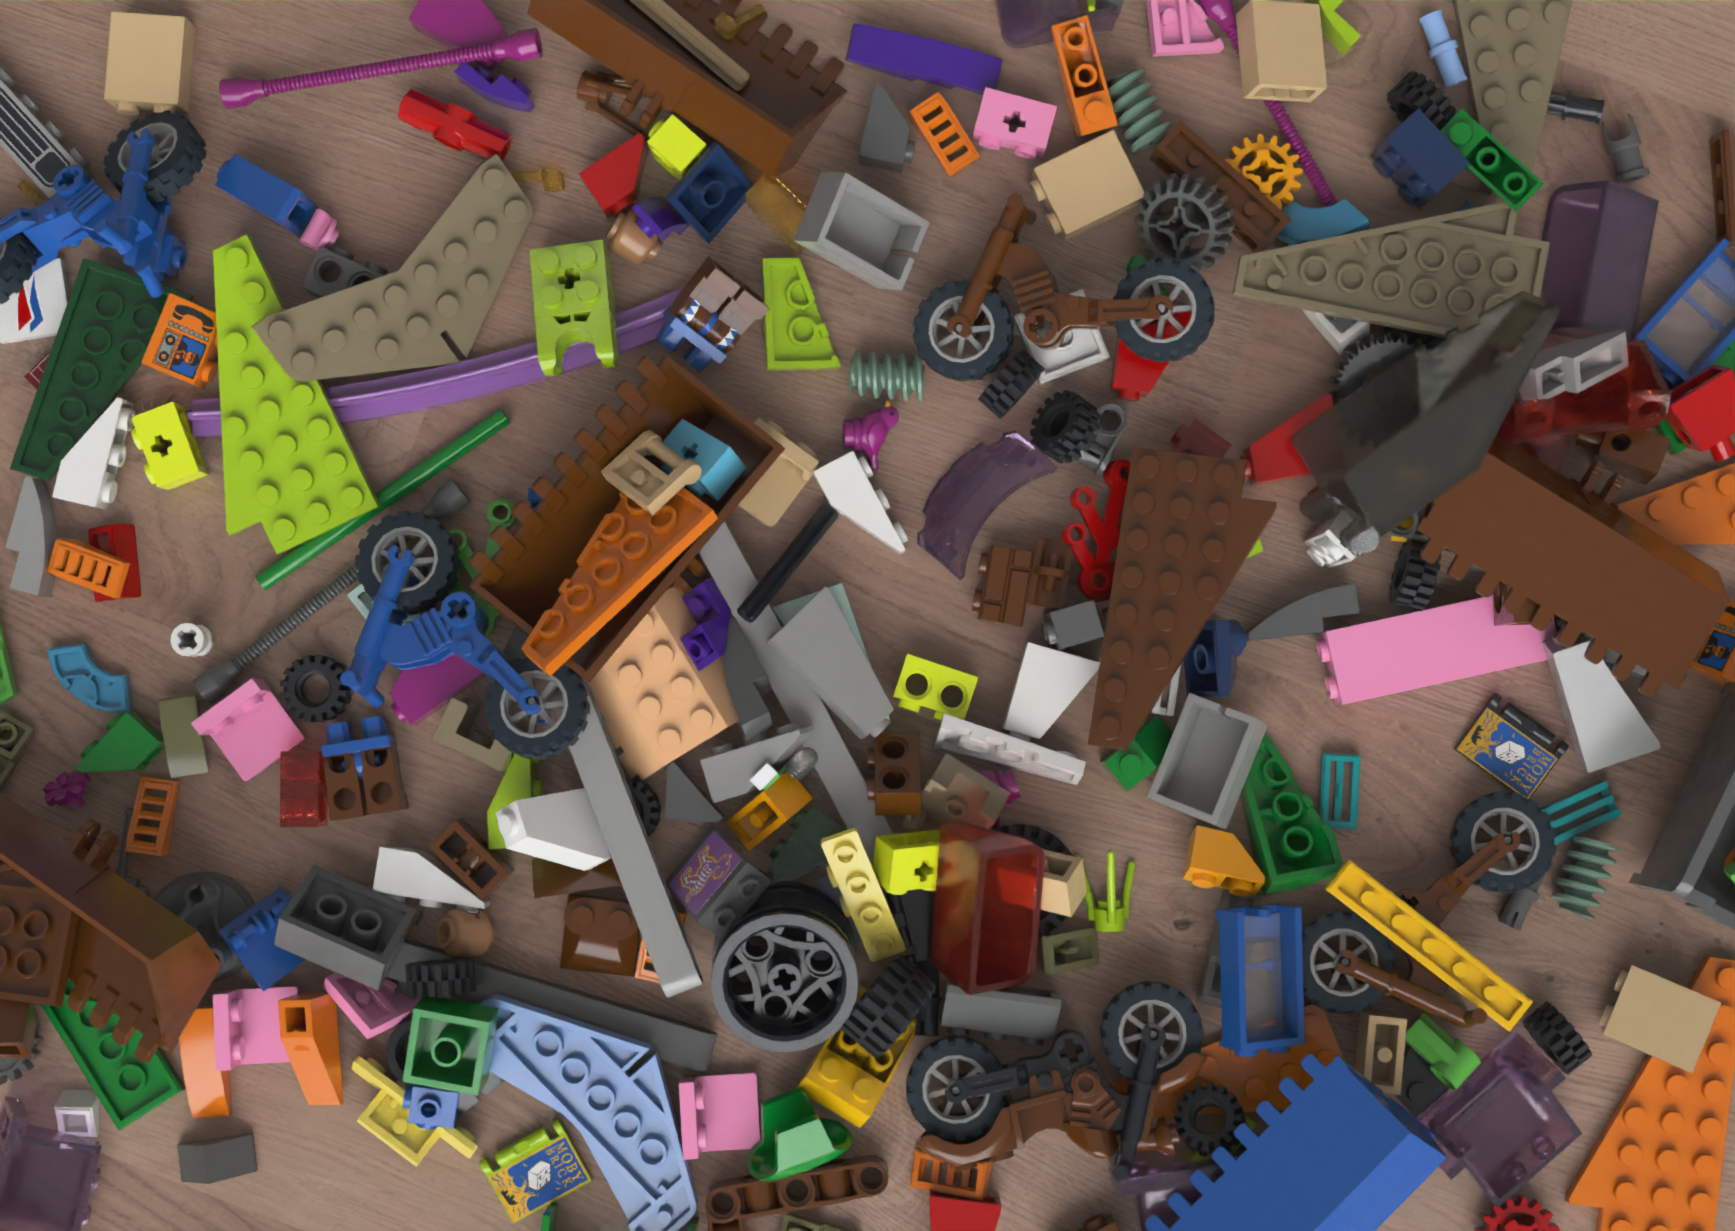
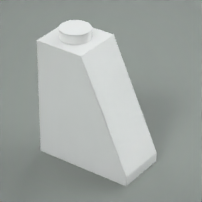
M1027 642L1024 647L1002 729L1010 731L1009 736L1030 742L1031 737L1040 739L1098 671L1100 662Z
M585 788L516 800L496 812L498 828L503 835L507 849L583 871L590 870L611 858Z

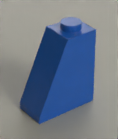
M236 154L233 155L231 160L225 161L218 171V181L215 185L219 189L298 238L302 236L315 210L319 208L301 190Z

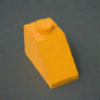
M788 770L766 791H762L725 823L746 849L750 851L813 798L801 782Z

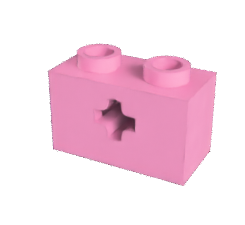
M985 87L972 139L979 140L978 144L992 150H999L1000 146L1015 150V155L1025 159H1035L1036 156L1043 157L1057 106ZM1011 120L1018 121L1016 132L1009 131Z

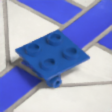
M281 887L218 931L263 992L307 960L274 945L279 917L293 897L291 893L286 894Z

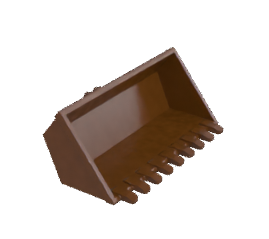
M531 0L527 12L528 15L623 77L625 82L632 86V89L620 106V113L629 116L643 95H645L652 101L640 117L639 125L647 130L663 108L669 112L674 111L771 177L794 167L832 109L840 103L847 93L846 89L835 83V80L844 68L840 60L831 58L821 72L817 71L809 65L818 53V46L811 41H805L796 55H793L784 49L793 35V30L785 24H780L769 39L759 32V29L768 17L766 11L760 7H755L745 21L733 15L742 0H722L719 5L712 0H663L750 74L748 83L740 91H735L629 0Z
M665 355L657 365L646 356H642L638 360L635 368L645 378L637 389L626 380L619 382L615 387V393L624 401V404L616 413L605 404H601L595 410L594 416L604 426L596 437L584 428H580L573 439L582 448L583 452L575 461L563 452H560L554 458L553 465L563 474L554 486L542 476L535 480L532 484V489L542 500L533 510L522 501H518L512 507L511 514L521 522L513 534H510L500 525L493 529L490 533V538L500 547L496 554L490 559L480 550H476L469 557V563L479 571L469 586L505 615L528 637L544 611L552 609L561 595L558 589L565 578L571 579L579 566L576 562L604 516L612 513L621 500L620 490L609 483L601 472L610 462L645 431H653L661 437L663 442L682 419L731 447L744 463L746 469L719 501L705 493L702 497H699L687 488L686 485L684 486L690 493L712 508L718 519L564 663L588 683L671 585L684 595H688L692 589L688 582L680 576L682 571L687 567L695 576L703 577L707 571L695 559V556L785 450L780 443L668 355ZM646 455L644 457L660 470L664 465L654 455Z
M1468 417L1445 441L1441 440L1433 451L1416 530L1429 537L1420 552L1421 559L1433 564L1444 547L1456 554L1447 570L1450 577L1455 580H1462L1472 564L1483 570L1475 586V591L1481 596H1491L1497 584L1501 581L1511 587L1502 603L1504 610L1511 614H1517L1527 598L1538 604L1530 619V625L1539 631L1545 630L1555 614L1565 620L1557 636L1558 643L1570 648L1574 645L1582 631L1591 636L1593 639L1584 653L1585 659L1589 662L1599 664L1609 648L1619 653L1620 655L1611 671L1612 675L1621 681H1626L1636 665L1645 669L1647 672L1639 685V692L1646 697H1654L1663 682L1679 689L1686 678L1687 670L1730 603L1719 571L1618 509L1619 506L1612 503L1625 480V477L1618 472L1607 480L1606 485L1598 494L1592 489L1605 468V465L1600 461L1596 460L1590 465L1580 482L1573 478L1568 479Z
M0 793V865L6 863L79 915L68 980L75 986L69 995L67 1006L74 1012H81L90 996L98 1002L92 1010L89 1021L98 1029L104 1028L113 1013L116 1014L120 1019L115 1026L112 1039L119 1045H126L135 1030L142 1033L143 1036L135 1051V1056L142 1062H149L158 1047L172 1054L179 1042L178 1038L222 964L196 929L110 869L107 861L113 853L114 847L117 846L118 835L109 830L103 832L97 838L102 826L92 818L85 820L73 839L65 838Z

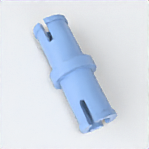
M1437 10L1421 17L1419 22L1422 24L1431 48L1428 53L1430 59L1435 58L1444 81L1445 89L1467 80V75L1464 73L1456 52V48L1459 46L1456 40L1451 39L1442 16V11Z

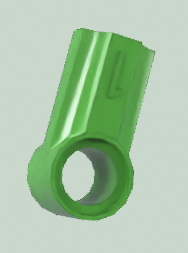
M1422 1013L1406 1029L1405 1042L1431 1065L1430 1070L1443 1084L1454 1091L1481 1064L1478 1056L1468 1046L1457 1039L1453 1040L1425 1013Z

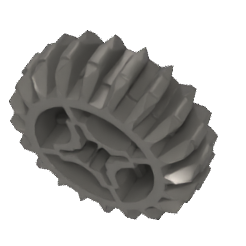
M1186 172L1182 175L1181 179L1177 173H1172L1167 177V181L1164 178H1160L1154 183V188L1149 187L1143 195L1145 200H1141L1137 205V209L1141 213L1135 217L1134 223L1142 226L1136 232V237L1145 238L1147 241L1142 246V251H1148L1151 248L1155 253L1152 256V260L1158 261L1160 258L1173 259L1174 261L1188 264L1197 272L1202 266L1205 268L1211 267L1215 263V259H1220L1225 254L1224 247H1228L1231 244L1233 238L1228 233H1231L1236 225L1226 220L1234 214V209L1223 207V204L1228 200V195H1221L1218 198L1215 194L1218 184H1212L1207 188L1205 186V176H1200L1194 182L1191 172ZM1178 197V204L1174 206V211L1170 210L1166 214L1160 213L1164 200ZM1197 205L1204 211V213H1202L1198 209ZM1209 233V239L1205 246L1191 248V242L1195 239V236Z

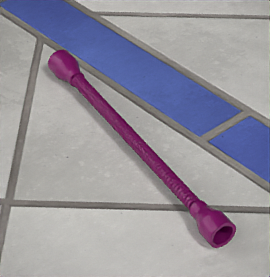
M1198 0L1206 15L1219 25L1222 32L1228 34L1229 41L1232 42V46H1235L1234 50H1237L1236 53L1239 54L1237 23L1232 0ZM1264 100V103H1267L1266 106L1269 107L1268 110L1272 111L1271 115L1276 120L1275 122L1278 124V127L1281 128L1280 131L1283 132L1285 140H1288L1287 143L1290 144L1292 152H1295L1294 155H1299V164H1302L1301 168H1304L1303 171L1306 173L1305 175L1308 177V180L1311 181L1310 184L1313 185V189H1316L1315 193H1318L1319 200L1323 201L1322 205L1328 207L1338 203L1337 200H1334L1335 196H1332L1333 192H1330L1331 189L1328 187L1329 185L1326 183V180L1323 179L1324 176L1321 175V171H1318L1319 168L1316 167L1317 164L1314 163V159H1311L1312 155H1309L1308 148L1304 147L1305 143L1300 138L1301 136L1298 134V131L1295 130L1296 127L1293 126L1294 123L1291 122V118H1288L1287 111L1284 110V106H1281L1282 102H1279V100Z
M530 28L518 30L505 39L495 40L492 44H483V46L475 45L474 47L457 48L451 51L447 50L446 52L439 51L432 54L428 53V55L420 54L414 57H402L396 60L392 59L391 61L384 60L382 62H374L373 64H360L359 66L342 67L341 69L324 70L323 72L306 73L305 75L275 78L273 80H253L244 77L220 80L219 91L225 108L233 109L245 107L259 98L268 97L270 94L283 93L284 91H296L302 88H314L320 85L361 80V78L369 79L375 76H387L393 73L434 68V66L442 67L443 65L457 64V62L460 64L466 61L470 62L471 60L489 59V57H497L498 59L512 58L522 61L542 58L543 47L538 29Z

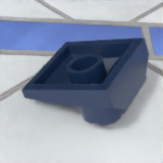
M713 142L670 190L665 199L676 210L687 226L692 228L701 239L710 243L757 187L720 145Z
M1236 619L1208 620L1184 658L1187 696L1189 693L1200 697H1229L1236 679L1237 656L1241 655L1243 648L1247 644L1246 630Z

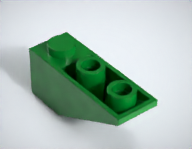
M1462 108L1440 130L1470 163L1466 168L1514 211L1517 212L1544 184Z

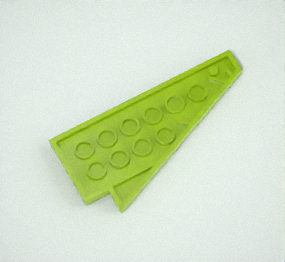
M246 234L213 250L226 531L229 536L235 535L261 522L276 554H282L381 506L320 380L296 381L290 378L251 328L252 325L265 316L284 310L285 307L251 236Z

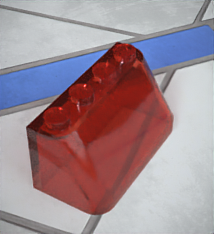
M957 821L941 824L930 963L967 995L1022 985L1030 979L1036 965L1045 865L1044 851L1031 840Z

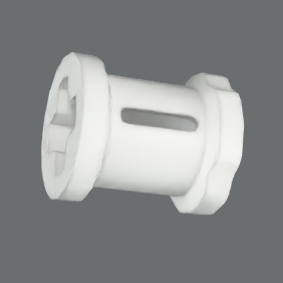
M180 624L171 634L170 642L172 648L181 656H205L214 646L213 633L204 625ZM189 634H196L194 637L195 642L198 643L196 647L189 646L191 640L188 638Z

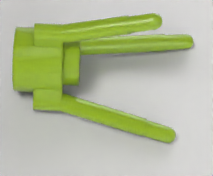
M1113 850L1107 852V899H1099L1098 906L1095 905L1084 868L1087 889L1085 901L1088 908V920L1095 921V931L1098 932L1125 930V919H1129V902L1135 862H1128L1120 905V899H1116L1115 853ZM1076 854V855L1074 856V857L1081 858V856H1080L1079 854Z

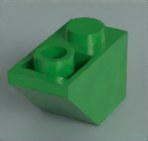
M139 712L119 713L106 726L109 732L99 742L95 740L83 750L80 755L83 760L75 768L81 773L146 769L165 749L163 736Z

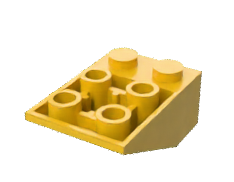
M859 984L856 1002L867 990ZM913 1019L891 1047L877 1058H874L842 1029H839L821 1044L796 1089L803 1088L809 1098L860 1128L871 1117L913 1041L916 1019Z

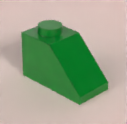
M1156 715L1141 727L1127 751L1114 749L1100 763L1124 791H1129L1161 764L1173 733L1162 719Z

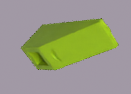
M514 753L487 811L489 849H507L503 835L498 828L497 811L516 800L543 796L542 779H536V764H541V760L535 757H530V759L523 758Z

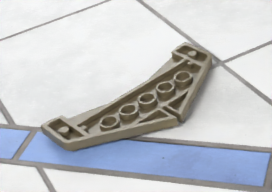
M497 154L492 155L478 165L467 179L468 181L402 266L395 272L269 314L251 326L290 378L296 381H311L460 363L440 335L444 331L463 358L467 359L533 214L530 201Z

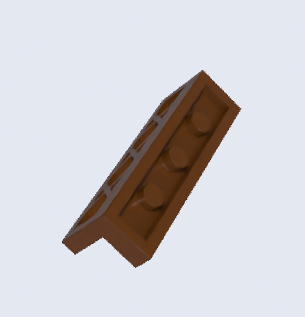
M1181 120L1155 147L1149 158L1167 176L1177 173L1181 179L1182 175L1186 172H1191L1194 182L1200 176H1205V186L1207 188L1212 184H1218V189L1215 192L1218 198L1221 195H1228V200L1223 204V207L1234 209V214L1226 219L1236 224L1235 229L1231 233L1253 253L1264 251L1291 221L1287 215Z

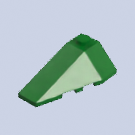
M1268 736L1263 737L1241 791L1253 859L1265 876L1264 884L1261 887L1264 896L1298 890L1335 875L1343 864L1334 832L1328 823L1324 824L1313 807V801L1308 794L1305 795L1292 776V770Z

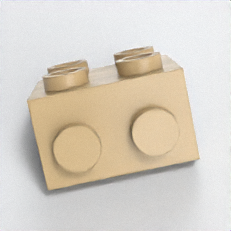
M758 417L754 424L780 443L785 450L739 503V506L764 525L773 527L814 475L813 471L817 469L819 461L815 459L816 454L808 446L800 442L796 445L786 438V432L778 424L770 420L766 423Z

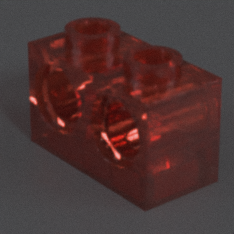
M281 751L280 827H320L328 825V799L322 751Z

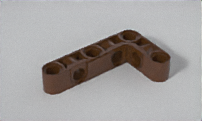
M866 1155L848 1159H834L809 1171L775 1181H761L754 1178L751 1174L720 1180L711 1186L705 1202L708 1231H746V1219L839 1204L853 1199L881 1194L888 1184V1167L882 1158L876 1155ZM868 1167H875L881 1171L882 1177L874 1184L867 1183L861 1177L862 1171ZM793 1180H801L807 1185L808 1191L804 1195L794 1196L788 1191L787 1185ZM725 1192L732 1197L734 1204L729 1208L722 1209L714 1203L713 1197L717 1193Z

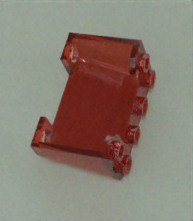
M1643 339L1627 341L1628 367L1577 394L1564 391L1549 399H1522L1513 378L1512 364L1528 357L1527 354L1514 350L1494 351L1488 402L1519 435L1534 438L1654 427L1661 423L1667 415L1671 392Z

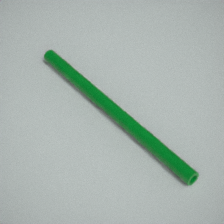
M501 408L375 493L381 507L299 545L255 575L257 581L264 590H268L511 424L510 420Z

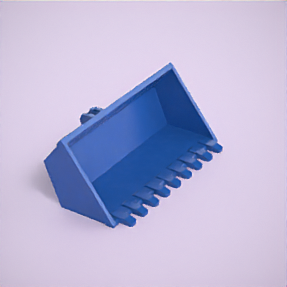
M1308 1054L1301 1061V1066L1310 1074L1314 1081L1303 1090L1292 1078L1286 1077L1279 1084L1278 1088L1292 1103L1283 1113L1271 1102L1262 1101L1257 1106L1256 1112L1269 1127L1258 1136L1247 1124H1240L1234 1130V1136L1247 1150L1236 1159L1225 1147H1218L1212 1153V1159L1224 1171L1221 1177L1214 1182L1203 1170H1196L1189 1180L1202 1196L1192 1205L1181 1193H1173L1167 1200V1203L1180 1219L1170 1228L1158 1215H1153L1146 1221L1145 1226L1149 1231H1376L1434 1172L1447 1156L1433 1139L1435 1135L1427 1126L1341 1057L1337 1056L1326 1067L1315 1055Z

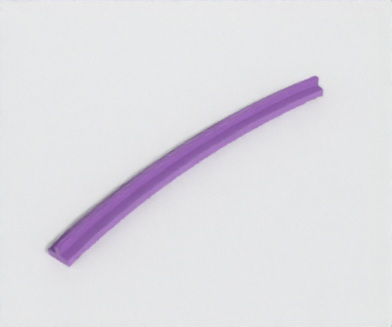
M683 288L616 314L619 355L658 341L656 336L666 322L663 312L669 305L672 306V303ZM537 341L456 364L370 381L324 387V390L340 423L348 424L459 403L518 388L555 376H545L539 365ZM578 342L570 346L564 354L563 371L559 375L601 362L596 355L595 346L588 342ZM220 398L192 399V412H188V420L192 421L193 437L222 436Z

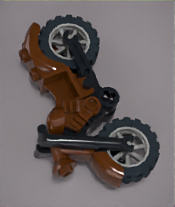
M1144 981L1132 984L1112 998L1103 1013L1100 1033L1103 1049L1109 1061L1123 1076L1130 1080L1127 1093L1115 1090L1105 1080L1094 1057L1088 1058L1089 1048L1084 1036L1075 1029H1064L1058 1032L1053 1039L1051 1048L1046 1053L1021 1057L1005 1064H1001L997 1056L986 1045L975 1041V1039L949 1036L935 1040L916 1056L906 1079V1099L911 1108V1113L926 1130L919 1136L915 1144L931 1157L949 1163L950 1167L955 1168V1172H962L977 1167L976 1161L991 1157L992 1162L1011 1158L1014 1156L1013 1150L1025 1148L1024 1143L1035 1133L1045 1129H1058L1066 1132L1072 1142L1091 1156L1102 1159L1108 1158L1110 1165L1115 1167L1113 1170L1114 1177L1119 1181H1124L1133 1170L1136 1152L1158 1151L1164 1155L1176 1157L1174 1147L1180 1145V1140L1175 1124H1167L1164 1115L1157 1119L1156 1124H1151L1158 1093L1173 1091L1187 1084L1198 1074L1208 1058L1206 1054L1201 1052L1204 1036L1201 1017L1187 996L1178 989L1162 982ZM1154 1004L1170 1011L1157 1024L1154 1023ZM1147 1005L1148 1022H1141L1131 1013L1137 1008ZM1175 1017L1179 1024L1180 1035L1165 1032L1162 1028ZM1128 1019L1138 1026V1033L1124 1037V1025ZM1072 1038L1074 1044H1081L1082 1046L1076 1049V1056L1068 1058L1066 1052L1059 1053V1050L1065 1047L1064 1040ZM1165 1039L1177 1040L1176 1048L1168 1056L1162 1044ZM1138 1040L1134 1055L1130 1052L1126 1043ZM949 1060H952L953 1077L951 1079L936 1069L939 1065ZM958 1060L966 1061L975 1067L970 1072L961 1074L958 1071ZM931 1074L944 1082L946 1087L929 1092ZM945 1095L948 1101L940 1103L936 1107L931 1098Z

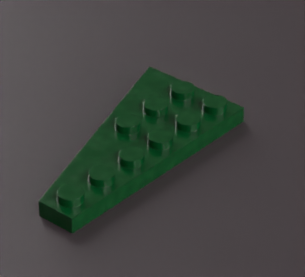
M83 258L10 469L50 482L59 470L61 460L105 412L142 365V359L169 293L190 302L194 296L162 285L164 289L163 294L159 297H151L141 277Z

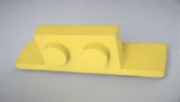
M850 828L822 838L821 847L830 865L826 867L833 888L839 887L842 896H839L843 912L846 918L852 917L870 961L875 962L905 951V943L857 829Z
M358 1056L354 1060L351 1069L380 1091L358 1118L357 1122L416 1167L440 1137L470 1159L478 1146L473 1143L475 1137L468 1130L459 1125L453 1129L438 1127L437 1129L428 1130L418 1127L415 1123H407L409 1109L402 1108L406 1084H403L400 1080L396 1083L384 1075L386 1070L372 1058H367L365 1061L362 1057Z

